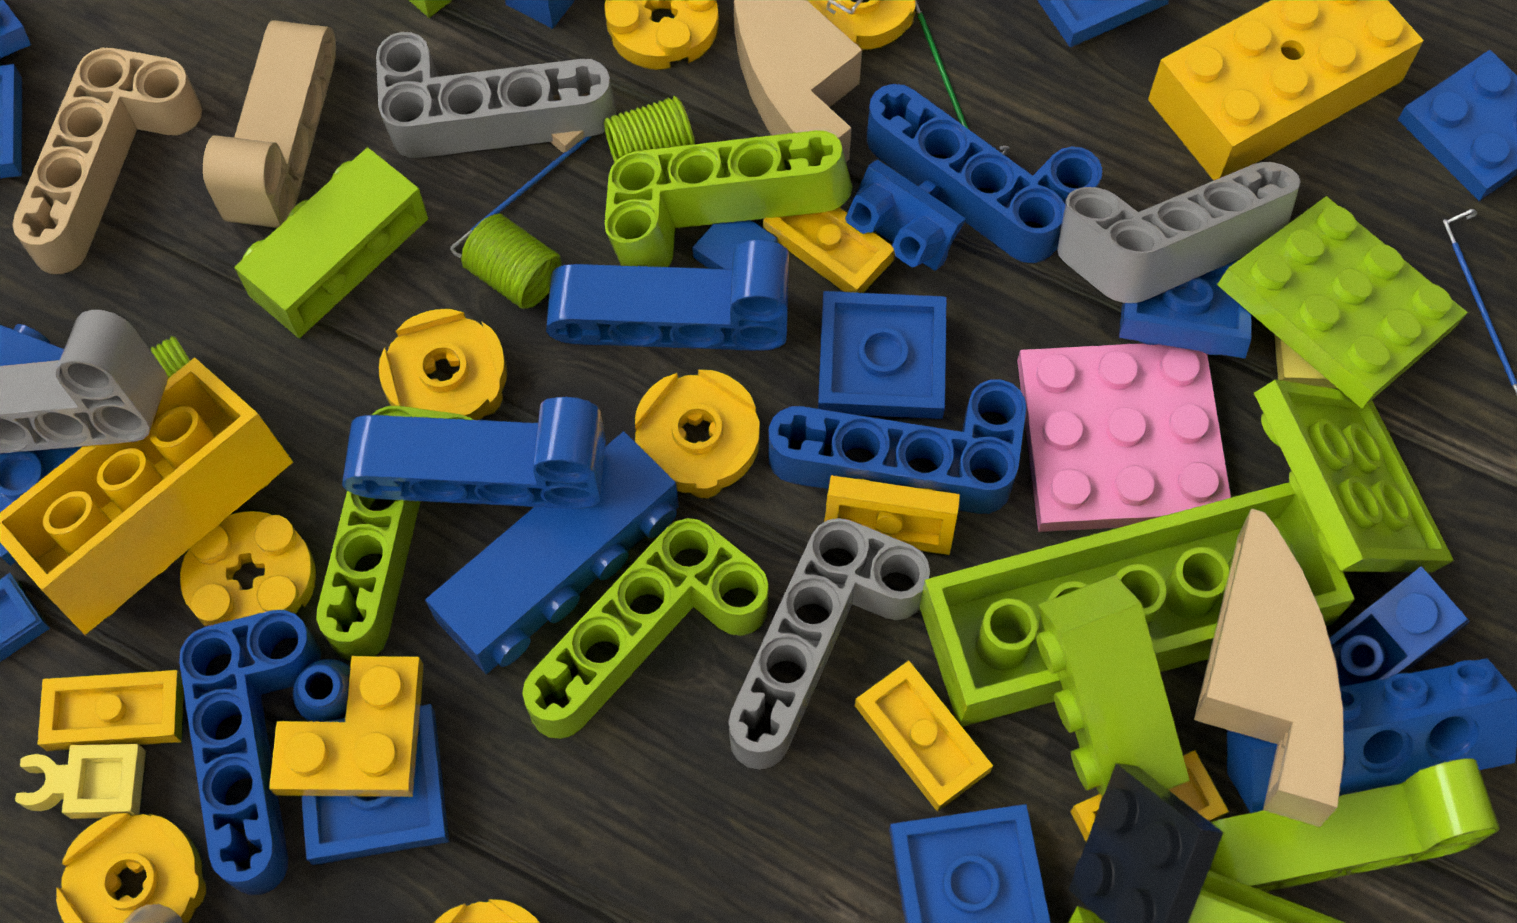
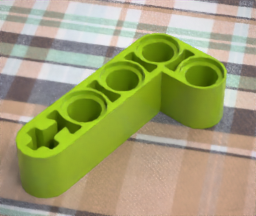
M814 130L641 150L625 154L611 167L608 177L605 230L620 265L668 267L673 258L675 228L821 213L839 208L849 199L853 188L841 141L835 134Z
M386 406L372 414L473 420L461 414L404 406ZM347 491L317 607V623L334 651L343 659L351 661L352 656H376L386 644L421 501L395 500L387 509L372 511L369 508L376 500L375 498H366ZM368 554L382 555L380 563L375 568L366 572L354 570L357 562L363 556ZM358 611L364 618V622H356ZM343 625L350 626L349 632L342 630Z
M689 518L672 523L531 671L524 682L522 694L534 726L540 733L549 738L562 739L573 736L586 725L693 607L719 629L730 635L742 636L756 631L764 623L768 612V581L763 570L708 524L698 519ZM688 548L698 549L706 555L701 563L691 567L682 566L673 560L676 554ZM735 588H745L756 596L752 603L741 608L726 604L722 597L729 590ZM646 594L655 595L663 601L660 608L650 614H638L629 608L633 600ZM598 642H611L619 647L615 657L607 662L594 663L585 658L588 649ZM571 668H574L578 674L573 680L570 673ZM549 694L559 699L567 694L569 704L564 708L555 703L546 707L544 699Z
M1475 759L1454 760L1423 769L1413 774L1402 784L1339 796L1337 808L1321 827L1268 811H1259L1213 821L1211 823L1224 833L1209 871L1268 892L1458 853L1477 845L1498 832L1500 828L1477 761Z

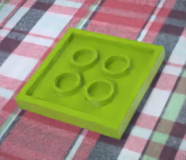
M1327 196L1231 265L1217 284L1361 409L1449 334L1468 313L1452 300L1443 288L1430 282L1408 264L1397 250L1380 241L1358 223L1348 210L1338 206Z
M1276 379L1254 393L1263 411L1261 415L1263 429L1271 441L1281 448L1291 469L1289 473L1290 484L1299 499L1309 506L1320 528L1318 531L1319 544L1329 560L1338 565L1340 571L1414 572L1422 566L1426 572H1434L1454 561L1372 400L1361 409L1339 389Z

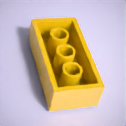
M1270 0L1161 59L1148 100L1213 180H1217L1259 162L1402 82L1424 40L1388 0Z
M194 357L168 378L147 437L136 442L83 446L0 512V543L49 599L86 635L105 618L111 616L122 604L158 574L164 572L200 539L217 528L223 520L259 490L266 487L277 475L290 466L293 461L260 415Z

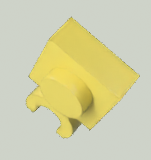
M139 744L70 745L68 765H59L49 757L41 754L27 755L21 758L20 767L29 773H45V783L36 792L16 793L15 801L29 810L45 811L54 807L63 799L62 813L70 819L104 818L120 813H129L132 816L139 815L146 750Z

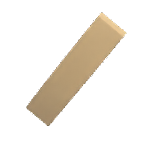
M734 0V28L740 66L751 98L770 134L779 135L814 130L835 134L841 141L844 157L847 162L850 155L851 127L829 107L860 84L862 49L807 0Z
M1251 509L1237 537L1194 720L1277 744L1263 810L1321 827L1338 806L1344 759L1343 706L1336 661L1322 613L1303 570L1267 514Z

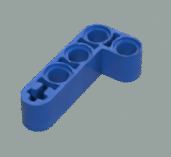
M891 84L883 86L870 99L866 141L872 153L918 187L926 180L940 187L937 196L939 201L965 217V222L1021 262L1037 263L1044 261L1058 248L1066 199L1069 193L1075 190V188H1069L1062 183H1071L1079 188L1099 187L1102 178V166L1099 159L1092 152L1084 148L1071 146L1059 150L1032 176L925 97L905 85ZM941 154V155H945V156H947V157H949V158L940 159V158H935V157H933V156H931V155ZM977 188H989L994 190L995 193H984ZM1024 222H1036L1042 225L1043 228H1031L1025 225Z
M749 240L740 243L733 251L732 269L570 264L557 267L551 274L546 332L557 341L579 345L754 351L779 348L787 340L788 249L779 243L769 240Z
M995 379L980 383L970 396L962 432L810 407L792 406L781 410L773 417L770 423L769 465L773 473L781 480L793 484L829 489L830 477L833 475L914 488H928L935 491L960 494L959 511L990 514L1000 510L1007 503L1019 467L1026 401L1021 390L1010 382ZM996 412L1005 417L1008 422L1003 425H993L981 418L980 414ZM793 441L803 442L801 450L791 449ZM825 444L832 445L831 457L824 456ZM853 448H862L872 453L874 458L868 462L857 463L846 457L845 453ZM915 458H924L934 463L937 470L930 473H921L912 469L908 462ZM978 468H987L994 471L999 476L1000 481L995 483L981 482L972 475L971 471Z
M554 397L546 399L541 403L538 423L384 415L360 416L351 422L342 486L355 495L375 499L567 509L593 507L600 501L606 441L601 411L593 403L580 398Z
M271 610L203 627L194 631L184 641L180 650L179 663L209 859L213 870L221 878L240 892L248 895H263L275 889L283 881L288 870V852L279 799L269 789L272 758L261 694L293 687L297 676L307 665L321 660L319 645L307 626L295 613L286 610ZM286 638L298 639L295 650L289 656L282 659H271V653L280 641ZM222 654H231V661L223 672L215 676H206V669L215 657ZM235 715L242 716V723L233 736L224 740H215L216 730L224 719ZM251 778L253 781L249 796L241 803L227 806L226 794L229 788L241 779ZM237 829H245L246 837L243 836ZM248 838L262 852L253 855L250 860L251 868L244 870L238 863L248 859Z

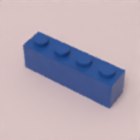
M623 431L605 447L599 503L584 509L532 508L425 599L435 621L485 674H488L498 664L501 667H505L513 663L528 648L531 642L529 637L548 620L551 623H556L566 617L580 600L579 593L595 579L599 578L603 581L613 576L625 564L629 557L628 551L645 536L650 539L658 536L672 523L677 514L676 509L679 507L676 482Z

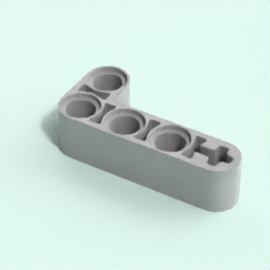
M399 32L390 35L383 40L377 50L379 111L394 148L401 155L408 158H425L553 141L552 134L582 130L584 137H591L604 133L605 118H611L617 112L608 71L601 63L592 59H574L438 77L427 43L417 34ZM560 95L561 100L554 101L553 96ZM531 103L533 104V105L528 106V107H523L524 105H527V104H531Z
M1260 162L1140 212H1137L1108 190L1097 187L1075 189L1069 193L1066 199L1057 248L1058 255L1068 266L1112 300L1122 303L1142 302L1244 257L1289 224L1301 181L1299 175L1285 165L1274 162Z
M104 310L82 312L76 319L60 360L0 366V453L116 444L143 440L149 435L168 380L166 372L134 327L126 319Z
M831 519L820 524L815 529L730 713V745L733 754L739 762L749 768L760 770L771 768L785 756L852 604L893 620L907 619L918 612L924 581L929 579L930 575L928 560L920 550L908 543L851 520ZM829 549H844L851 553L854 561L846 566H833L824 561L822 554ZM898 572L910 577L915 586L908 591H894L883 583L882 578L889 573ZM816 604L826 609L830 616L822 623L808 624L800 620L795 613L804 605ZM790 661L799 665L804 674L799 680L786 684L773 679L768 671L778 662ZM766 702L774 707L771 712V733L763 734L758 742L748 739V728L755 730L759 726L765 713Z

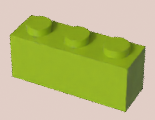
M367 147L354 160L347 161L339 166L332 175L331 180L314 196L297 204L289 213L287 220L265 240L257 241L245 252L242 260L234 268L249 297L300 339L428 220L419 188Z
M1115 575L1039 604L1038 608L1045 631L1036 634V640L1041 656L1050 673L1055 674L1058 672L1063 690L1054 693V701L1069 733H1076L1080 748L1071 751V758L1084 788L1088 791L1096 787L1101 796H1103L1116 763L1138 766L1166 789L1190 781L1141 602Z

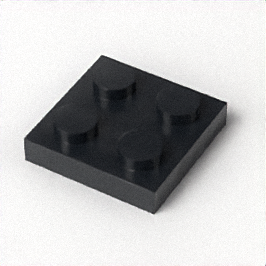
M1116 763L1106 791L1101 798L1099 810L1082 855L1077 862L1075 874L1068 890L1105 923H1189L1224 832L1138 766Z

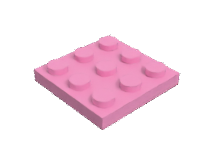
M1144 343L1020 350L1017 363L1021 392L1026 401L1025 428L1038 532L1120 528L1231 498L1206 353L1160 344L1148 345Z

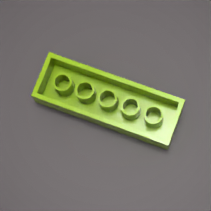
M1290 482L925 579L919 608L956 720L964 727L1054 702V693L1060 692L1063 689L1058 672L1055 674L1050 673L1038 648L1036 634L1045 631L1038 605L1115 575L1142 604L1160 672L1209 659L1237 537L1251 509L1265 512L1280 532L1303 570L1322 613L1325 626L1335 623L1354 601V596L1343 571H1340L1338 565L1330 561L1323 552L1318 541V531L1320 528L1309 506L1299 499Z

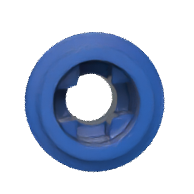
M321 659L310 663L299 673L293 687V700L297 710L305 719L310 722H325L346 718L350 667L339 660ZM324 676L331 677L333 681L331 694L324 699L316 700L315 695L309 691L311 683L317 677L321 680L324 679Z

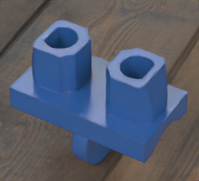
M878 159L868 165L845 217L846 223L862 234L877 231L893 242L892 247L895 251V256L912 268L924 263L934 271L944 264L949 248L966 218L937 199L940 187L929 180L924 181L918 187Z

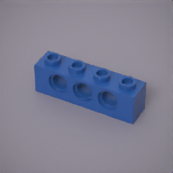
M1488 658L1475 661L1465 660L1450 666L1409 674L1399 673L1384 679L1340 686L1343 706L1344 759L1339 796L1402 784L1413 774L1423 769L1454 760L1475 759L1479 770L1515 763L1517 749V692ZM1227 730V774L1250 813L1264 811L1263 808L1277 744Z

